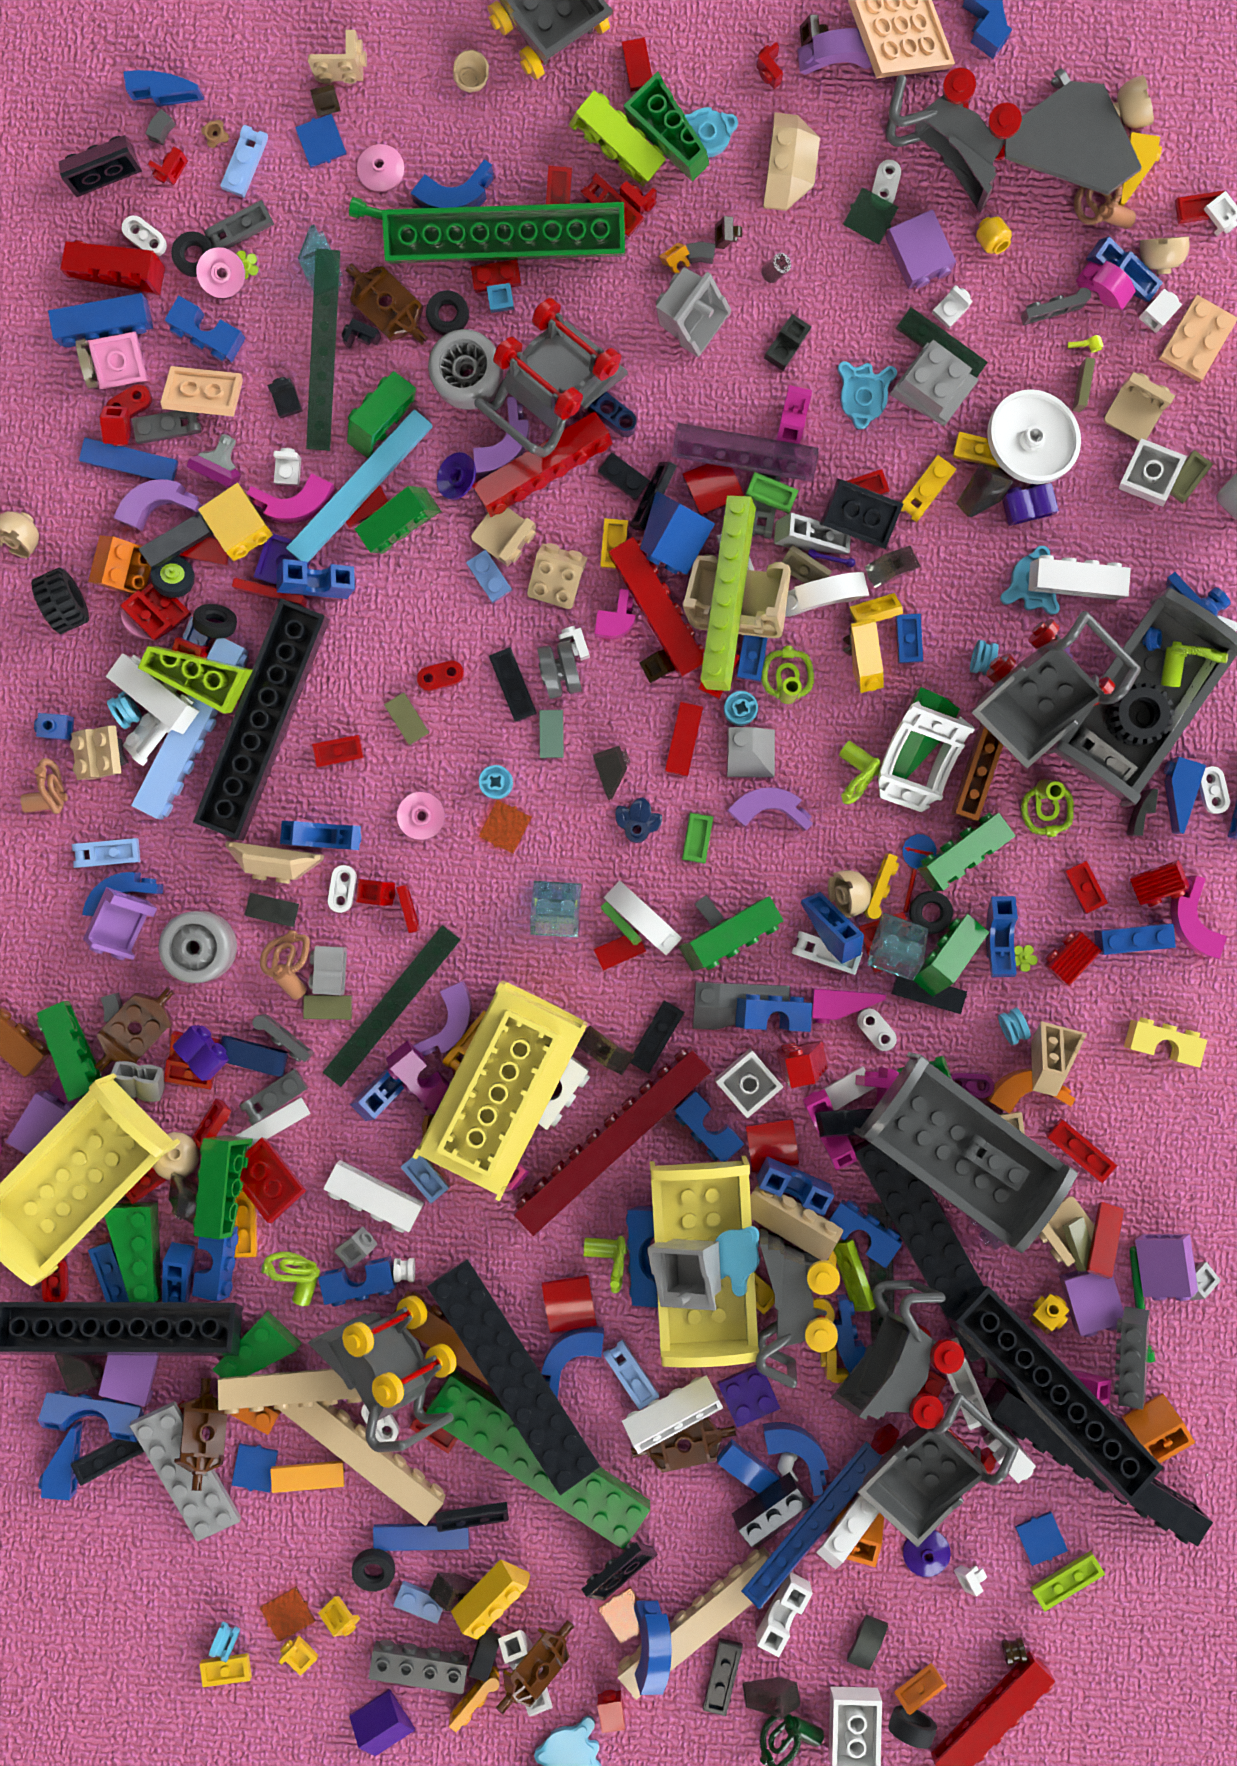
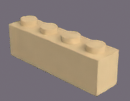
M758 1184L750 1196L751 1219L816 1258L828 1260L844 1231L842 1228L816 1214L813 1210L802 1207L793 1198L784 1194L779 1197L759 1188Z

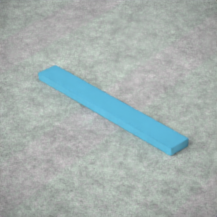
M414 409L286 549L299 561H306L308 563L432 429V423Z

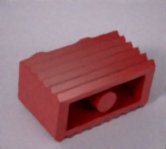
M1179 860L1136 874L1130 878L1139 904H1147L1148 907L1162 903L1161 898L1170 896L1171 899L1185 895V890L1190 887Z
M1081 931L1069 932L1061 941L1063 945L1058 950H1052L1045 958L1047 962L1044 964V967L1067 986H1070L1101 952V949Z

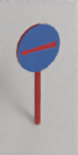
M924 834L910 836L902 846V857L905 863L913 868L903 909L904 913H907L909 909L917 868L922 865L920 861L931 853L935 856L937 852L934 841Z

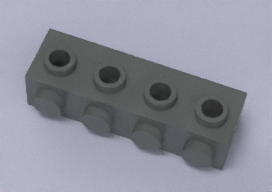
M1125 1307L1123 1317L1117 1320V1333H1121V1339H1117L1116 1354H1120V1360H1116L1115 1374L1119 1375V1380L1115 1381L1114 1395H1119L1118 1405L1137 1409L1144 1408L1147 1387L1150 1310Z
M391 1640L376 1641L372 1652L368 1679L463 1694L470 1655H465L461 1651L445 1652L436 1647L420 1648L412 1643L401 1645L395 1644Z

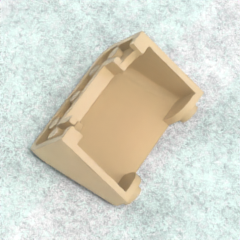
M709 554L704 556L698 555L694 561L683 603V608L690 625L707 631L718 563L717 558ZM774 562L768 565L766 572L747 570L738 634L766 638H780L782 636L791 574L789 565L782 562Z

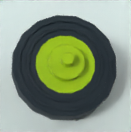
M178 556L155 570L151 569L153 587L163 596L169 598L184 596L191 591L194 585L195 574L191 564Z

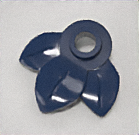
M644 797L635 800L630 809L624 806H617L615 817L617 825L625 830L627 839L633 843L645 841L649 833L657 831L661 826L662 814L651 813L650 804ZM638 827L641 829V832L635 834L632 830Z

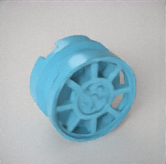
M978 640L972 654L970 672L976 674L982 672L986 676V672L990 668L989 664L998 656L999 645L996 643L986 644V641Z
M124 691L119 693L117 698L112 697L107 700V705L119 725L123 729H127L131 726L132 722L137 723L141 721L142 715L133 699L128 694L125 695L126 692Z
M746 691L734 692L727 698L724 704V715L731 724L745 726L757 715V701L752 694Z
M492 765L485 768L480 774L479 787L487 797L502 799L511 792L513 778L506 768Z
M1017 1007L1011 1009L1008 1014L1004 1012L998 1015L1001 1029L1012 1046L1018 1044L1021 1039L1027 1040L1031 1037L1028 1024Z
M223 1621L208 1656L213 1658L218 1656L221 1657V1661L227 1662L241 1628L236 1626L234 1628L229 1627L228 1623ZM230 1638H232L228 1648L226 1649Z

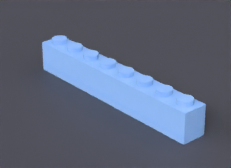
M217 638L207 659L245 667L249 660V656H247L249 651L225 638ZM190 695L188 697L194 701L193 706L200 712L184 734L174 730L169 732L131 805L156 819L163 820L164 817H168L173 809V804L171 803L175 795L178 796L184 787L182 782L186 774L189 775L194 768L195 762L193 760L196 754L201 753L206 743L204 739L207 733L211 732L216 725L217 720L215 717L218 710Z

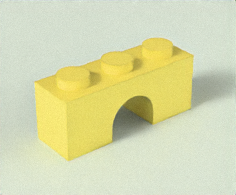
M1140 1017L1139 1021H1130L1124 1044L1125 1048L1154 1055L1157 1044L1162 1040H1168L1172 1047L1170 1060L1200 1068L1207 1044L1206 1039L1199 1038L1200 1033L1187 1029L1185 1034L1176 1032V1026L1163 1023L1162 1028L1153 1025V1020Z

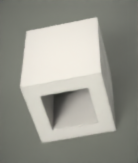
M1164 289L1139 316V319L1157 333L1182 304L1174 293Z

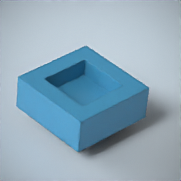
M510 283L487 286L491 313L514 310Z

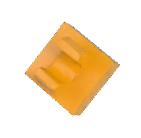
M676 243L658 256L662 264L670 267L671 271L675 274L680 273L677 269L679 261H682L685 267L690 266L689 260L686 258L690 253L687 247L681 243Z

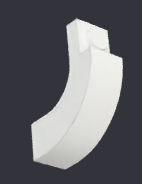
M864 572L831 576L794 587L795 589L788 591L785 617H791L821 606L851 602L869 596Z
M620 880L605 895L604 899L665 955L682 939Z
M957 1337L951 1339L960 1345ZM964 1355V1362L961 1368L955 1373L947 1374L955 1394L962 1393L992 1421ZM962 1406L960 1407L970 1430L982 1426Z
M522 1630L498 1639L504 1662L510 1665L513 1670L533 1647L531 1640ZM542 1667L540 1668L538 1675L542 1672ZM547 1687L531 1707L526 1706L528 1716L531 1717L553 1708Z

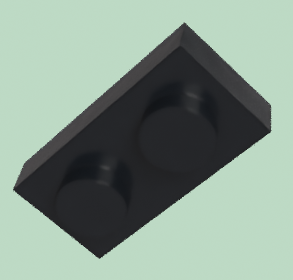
M612 452L598 470L600 476L634 501H637L650 483L649 479Z

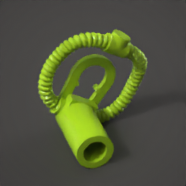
M1173 641L1172 646L1166 648L1161 685L1180 687L1184 660L1187 654H1197V656H1205V658L1211 661L1227 663L1228 653H1222L1216 649L1204 646L1182 645V642Z
M784 646L782 651L774 650L769 653L763 663L761 675L762 686L765 691L775 696L776 699H780L784 704H792L796 699L806 696L812 690L815 679L811 659H809L810 656L803 651L794 650L792 646ZM779 656H782V658H794V656L801 658L805 661L808 672L806 686L801 690L802 685L799 681L800 673L798 668L794 664L784 663L776 671L777 691L771 688L767 679L771 661ZM785 668L792 669L795 677L785 679L782 684V670Z
M850 740L840 751L839 757L862 773L856 776L841 794L843 804L847 805L854 803L862 796L868 784L875 775H879L881 769L879 768L880 760L878 758H874Z
M1050 779L1040 780L1037 786L1030 789L1022 798V818L1032 833L1056 837L1059 832H1063V830L1065 831L1069 829L1068 827H1071L1072 819H1074L1073 796L1062 783ZM1035 795L1037 816L1044 821H1051L1059 814L1060 806L1058 800L1065 796L1068 808L1066 822L1061 825L1045 826L1044 828L1036 827L1031 822L1027 811L1030 798ZM1041 799L1053 800L1051 801L1054 804L1052 815L1045 816L1042 814Z
M619 1236L617 1239L585 1237L583 1257L613 1259L614 1266L610 1277V1286L613 1294L618 1293L623 1284L624 1254H627L628 1251L624 1237Z
M287 1251L268 1255L262 1265V1273L277 1282H297L292 1301L299 1306L310 1305L320 1274V1269L316 1266L317 1264ZM287 1258L279 1262V1268L286 1273L299 1274V1276L277 1274L272 1262L276 1259ZM287 1264L293 1265V1266H296V1265H297V1266H299V1267H298L297 1269H295V1268H289V1267H287V1266H285V1265H287Z

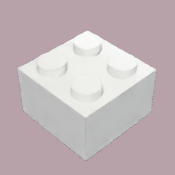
M1141 438L1119 489L1164 507L1187 456Z
M751 1048L715 1078V1082L746 1118H749L783 1088V1085Z

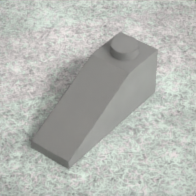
M789 513L775 523L774 544L791 548L794 545L798 549L805 551L813 549L816 552L850 553L851 536L820 525L821 521Z

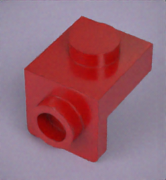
M777 42L771 46H765L759 52L756 66L760 71L761 79L766 84H770L773 89L782 83L783 71L774 61L779 52Z

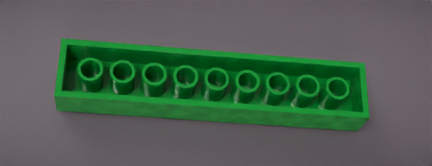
M624 202L382 210L385 261L389 264L625 256Z
M456 1369L448 1375L426 1409V1414L452 1413L454 1418L450 1423L442 1427L444 1430L621 1549L627 1546L650 1512V1500L602 1467L595 1470L560 1496L499 1399Z

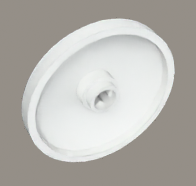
M1039 390L1015 392L1006 397L996 407L989 420L987 437L991 453L999 466L1019 481L1029 484L1053 482L1071 469L1078 458L1081 447V434L1078 423L1070 409L1061 400L1049 393Z

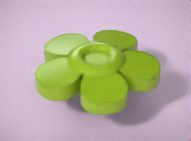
M238 251L236 254L244 265L245 279L249 277V274L257 275L259 268L253 265L257 262L256 255L250 253L246 258L245 251Z
M1026 945L1023 948L1021 946L1014 947L1016 966H1019L1022 972L1029 971L1030 965H1036L1038 961L1035 955H1031L1034 949L1030 945Z

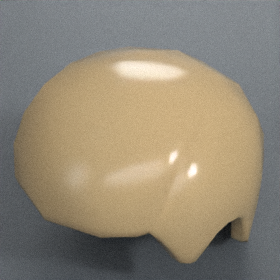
M473 49L460 53L456 57L453 66V79L456 85L461 90L469 93L480 91L486 85L489 75V63L483 54Z

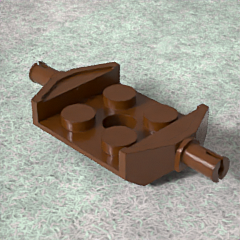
M351 263L349 265L350 268L347 267L345 270L356 282L351 292V304L356 306L386 335L390 342L412 335L423 345V340L426 342L428 339L418 329L423 305L383 266L375 267L366 273H361ZM384 296L392 298V303L388 307H382L379 304L380 299Z
M166 987L155 998L143 993H134L97 1034V1038L104 1050V1056L95 1064L97 1069L100 1067L99 1071L103 1072L111 1061H128L137 1064L140 1057L167 1028L171 1027L172 1021L165 1008V1003L175 994L173 990L170 991V988ZM131 1022H139L142 1025V1030L138 1033L131 1032L128 1027Z
M201 1378L199 1396L179 1404V1408H184L180 1457L175 1458L174 1462L187 1471L192 1472L191 1491H202V1475H206L208 1471L220 1467L224 1461L227 1414H224V1410H218V1399L213 1397V1394H210L211 1378ZM204 1427H207L210 1432L207 1440L202 1437Z
M708 1416L639 1454L635 1448H631L633 1458L647 1455L648 1458L651 1457L656 1467L664 1473L716 1461L722 1438L736 1436L734 1425L721 1429L717 1428ZM681 1439L690 1441L691 1446L687 1450L678 1448L677 1444Z
M566 1620L559 1631L556 1632L539 1627L538 1632L542 1635L512 1673L507 1670L503 1671L506 1696L496 1706V1709L502 1715H504L512 1702L531 1707L567 1663L570 1655L565 1638L574 1628L570 1621ZM542 1667L543 1670H542V1672L538 1675V1672H539L540 1668Z

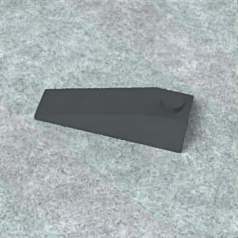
M695 981L693 1029L718 1030L735 1025L737 998H746V994H758L760 999H768V995L783 996L782 1000H789L790 986Z

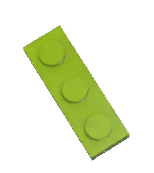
M853 1239L839 1240L833 1250L836 1254L837 1264L850 1301H853L854 1311H871L876 1308V1305L873 1301L872 1292Z
M1089 1551L1033 1585L1030 1589L1045 1612L1106 1574L1093 1553Z

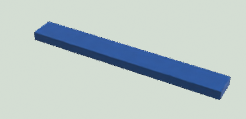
M867 1441L741 1590L758 1609L762 1608L856 1495L867 1473L878 1465L882 1455L875 1452Z

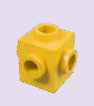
M1049 1294L1044 1298L1041 1295L1033 1304L1035 1311L1028 1319L1048 1335L1055 1327L1060 1329L1067 1322L1068 1318L1065 1315L1069 1312V1309L1061 1297Z

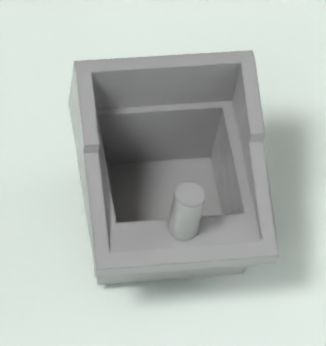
M685 267L680 273H676L673 276L669 289L666 293H661L656 301L660 326L679 339L681 347L698 358L732 312L726 298L721 295L709 272H706L701 277Z
M933 340L930 344L927 342L893 388L890 395L908 407L916 409L940 425L945 426L979 379L970 374L971 367Z
M672 1239L668 1242H656L648 1247V1256L651 1271L655 1277L660 1307L717 1310L715 1295L721 1291L719 1241Z

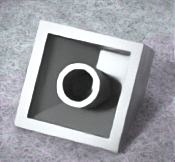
M729 727L727 729V777H775V730L754 727Z

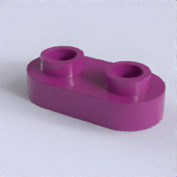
M951 1073L952 1080H960V1086L975 1098H987L994 1091L993 1080L985 1074ZM983 1081V1089H977V1083Z

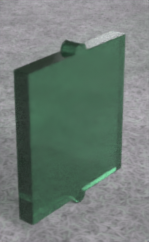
M862 187L854 204L850 205L851 210L843 225L880 244L887 229L892 227L891 222L899 207Z

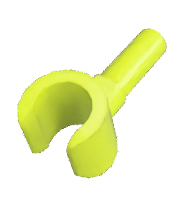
M1098 335L1084 341L1068 342V348L1089 346L1091 353L1098 352L1103 347L1102 339Z

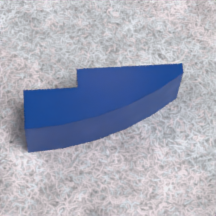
M123 71L126 91L132 101L152 98L157 107L204 100L198 84L185 78L158 71Z
M1110 236L1100 239L1086 258L1087 261L1100 265L1108 261L1121 268L1130 277L1136 292L1134 296L1145 302H1150L1163 283L1132 251L1125 252Z
M732 1439L717 1456V1463L757 1493H761L782 1478L753 1453L747 1452Z

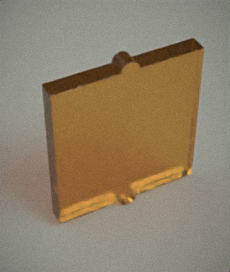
M496 800L478 837L494 844L495 848L500 847L514 854L532 817L517 810L516 806L511 807Z
M297 1586L260 1606V1610L268 1622L267 1627L271 1628L278 1642L315 1622V1618L308 1607V1601L304 1600Z
M631 1586L618 1595H612V1599L598 1607L599 1612L620 1644L634 1635L638 1636L640 1632L633 1608L635 1602L640 1600Z

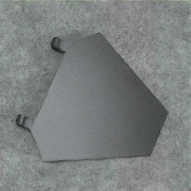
M1060 68L1054 72L1056 77L1051 80V85L1059 90L1024 114L1018 132L1011 138L1004 139L1005 159L1109 195L1137 174L1142 166L1105 85L1070 81L1066 71Z

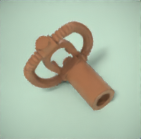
M1122 185L1115 189L1113 199L1110 194L1101 193L1105 197L1106 202L1099 209L1096 206L1097 204L1092 201V194L1094 192L1092 189L1080 186L1074 198L1075 213L1079 220L1086 225H1095L1104 221L1120 228L1128 229L1135 223L1136 214L1132 209L1118 204L1120 202L1119 199H1121L1120 196H1122ZM1087 189L1086 202L1095 213L1093 218L1086 216L1081 206V199Z
M43 758L39 761L38 767L34 769L39 792L21 795V806L24 813L51 809L54 814H58L63 809L64 802L68 801V796L64 793L61 773L57 764L48 758ZM46 766L50 767L53 774H49L47 777L49 789L47 791L45 789Z
M289 930L288 934L273 939V941H270L265 946L260 957V968L265 975L273 977L276 983L292 999H299L305 994L306 986L297 977L295 972H298L304 966L305 961H307L310 939L306 935L297 934L296 931ZM301 941L303 942L300 959L292 966L296 948L291 943ZM279 945L273 954L272 967L268 968L267 956L273 947ZM289 948L290 954L286 956V964L278 965L280 952Z

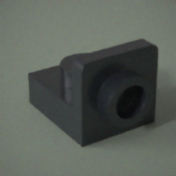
M353 318L350 324H346L342 331L343 342L348 348L352 347L356 336L358 341L366 345L372 343L378 346L381 340L378 329Z
M280 377L273 380L272 384L267 385L280 419L303 412L295 385L290 378Z

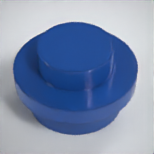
M1149 627L1143 636V645L1147 646L1148 651H1154L1155 648L1161 647V629Z

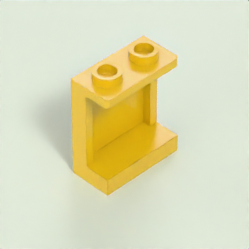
M238 482L198 509L224 551L233 561L245 557L249 551L258 545L264 544L268 538L273 536V533L251 503V499Z

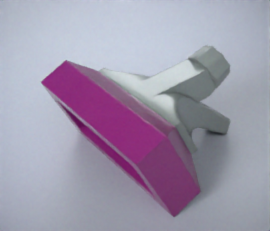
M222 434L215 450L203 451L190 457L186 467L229 488L237 482L239 483L241 473L235 469L236 466L231 461V452L236 444V440L229 435Z

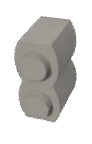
M315 946V950L311 951L310 964L314 965V972L309 976V988L312 989L313 994L344 995L347 947Z
M128 1061L115 1062L111 1074L114 1073L117 1076L114 1081L131 1098L137 1097L147 1102L160 1101L165 1089L162 1068L154 1065L139 1066Z

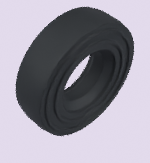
M185 232L178 236L172 245V260L180 272L190 277H197L198 262H188L185 259V251L190 246H198L202 249L203 255L206 251L213 248V244L205 235L199 232Z
M445 290L436 293L430 298L426 307V317L434 331L445 335L454 330L465 328L469 319V309L461 295L454 291ZM443 305H452L457 310L456 317L450 322L442 321L438 316L439 309Z
M204 604L195 609L192 622L195 630L204 636L226 638L235 632L237 617L232 610L222 605ZM207 619H216L223 623H213Z
M926 891L914 898L910 905L909 916L912 924L919 931L935 934L949 926L953 917V908L949 899L942 893ZM934 903L939 907L940 916L936 921L929 922L923 918L922 909L926 904Z
M376 1548L360 1552L352 1565L353 1581L361 1589L370 1592L381 1591L387 1588L395 1574L393 1558L387 1552ZM368 1564H377L382 1568L383 1572L379 1576H370L366 1574L364 1568Z

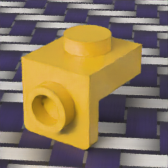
M835 1347L830 1351L820 1352V1366L824 1367L826 1379L833 1383H843L849 1372L847 1368L836 1367Z
M298 1635L293 1641L289 1639L281 1647V1655L278 1662L282 1665L286 1661L301 1676L318 1659L319 1655Z

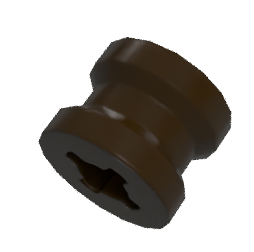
M1021 1637L1011 1642L1002 1640V1649L1007 1666H1011L1014 1662L1018 1661L1020 1663H1027L1025 1646Z

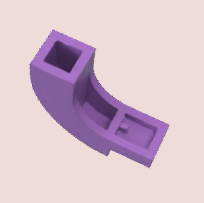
M858 28L827 31L813 36V42L798 48L800 73L804 75L827 65L841 62L854 63L864 69L872 67Z
M507 397L509 424L525 438L529 439L528 419L519 420L524 418L523 405L518 404L517 399L514 397ZM506 434L503 440L494 446L473 448L477 478L486 477L523 455L525 448L509 434Z
M163 479L152 480L136 486L127 493L120 502L114 518L120 523L142 532L149 515L159 506L173 504L194 513H199L198 509L203 505L198 501L197 496L188 492L184 493L186 488L178 482Z
M779 788L753 790L739 798L727 810L743 827L759 812L767 809H775L785 813L804 831H807L813 824L810 821L812 816L803 808L798 810L796 808L802 800L793 793Z
M464 981L440 991L448 1010L447 1022L440 1033L413 1045L420 1053L422 1052L423 1056L436 1051L435 1046L437 1045L441 1053L448 1051L467 1031L472 1015V1002Z

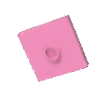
M136 332L88 340L100 390L148 381Z

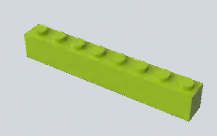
M727 496L701 673V682L706 689L730 691L756 512V507L750 496Z

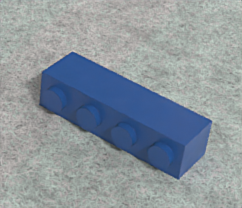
M142 293L48 310L53 339L63 347L76 346V340L84 338L88 342V340L130 332L143 334L149 329H154L149 302Z

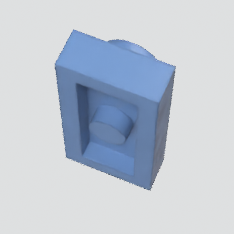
M486 549L466 562L492 603L512 591V588Z
M421 1156L417 1160L411 1157L401 1166L402 1170L430 1203L434 1202L450 1188L432 1164Z
M403 1581L393 1606L437 1624L447 1598Z

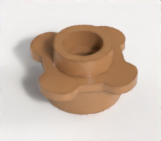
M220 120L210 121L201 129L202 134L208 140L207 145L210 148H215L217 144L226 143L229 140V135L224 131V124Z

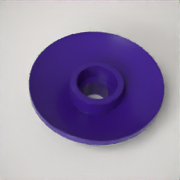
M457 452L444 460L437 475V487L442 496L455 500L468 493L476 476V466L473 459L465 453Z
M936 1530L918 1547L908 1538L905 1541L903 1547L904 1561L907 1567L918 1576H936L947 1567L950 1561L951 1550L949 1543ZM931 1553L932 1557L930 1559H925V1554Z

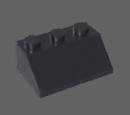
M126 135L112 137L106 143L92 145L86 151L78 154H69L65 159L59 161L60 176L76 197L142 172L133 146Z
M789 1472L731 1514L741 1535L751 1547L758 1548L806 1514L814 1502Z

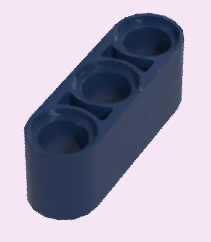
M608 392L602 394L586 408L590 413L595 411L604 424L622 437H630L636 431L637 419L635 414ZM604 405H610L614 409L611 413L606 414L601 411V408ZM628 419L632 422V426L623 428L620 426V422Z
M222 1036L220 1044L226 1049V1055L229 1058L228 1064L274 1076H283L289 1052L231 1036Z

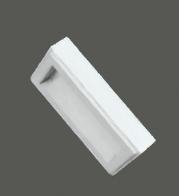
M863 1066L823 1088L830 1099L834 1111L875 1088L855 1085L856 1075L865 1074L866 1070Z

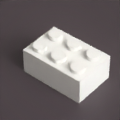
M830 1687V1766H881L882 1699L878 1688Z

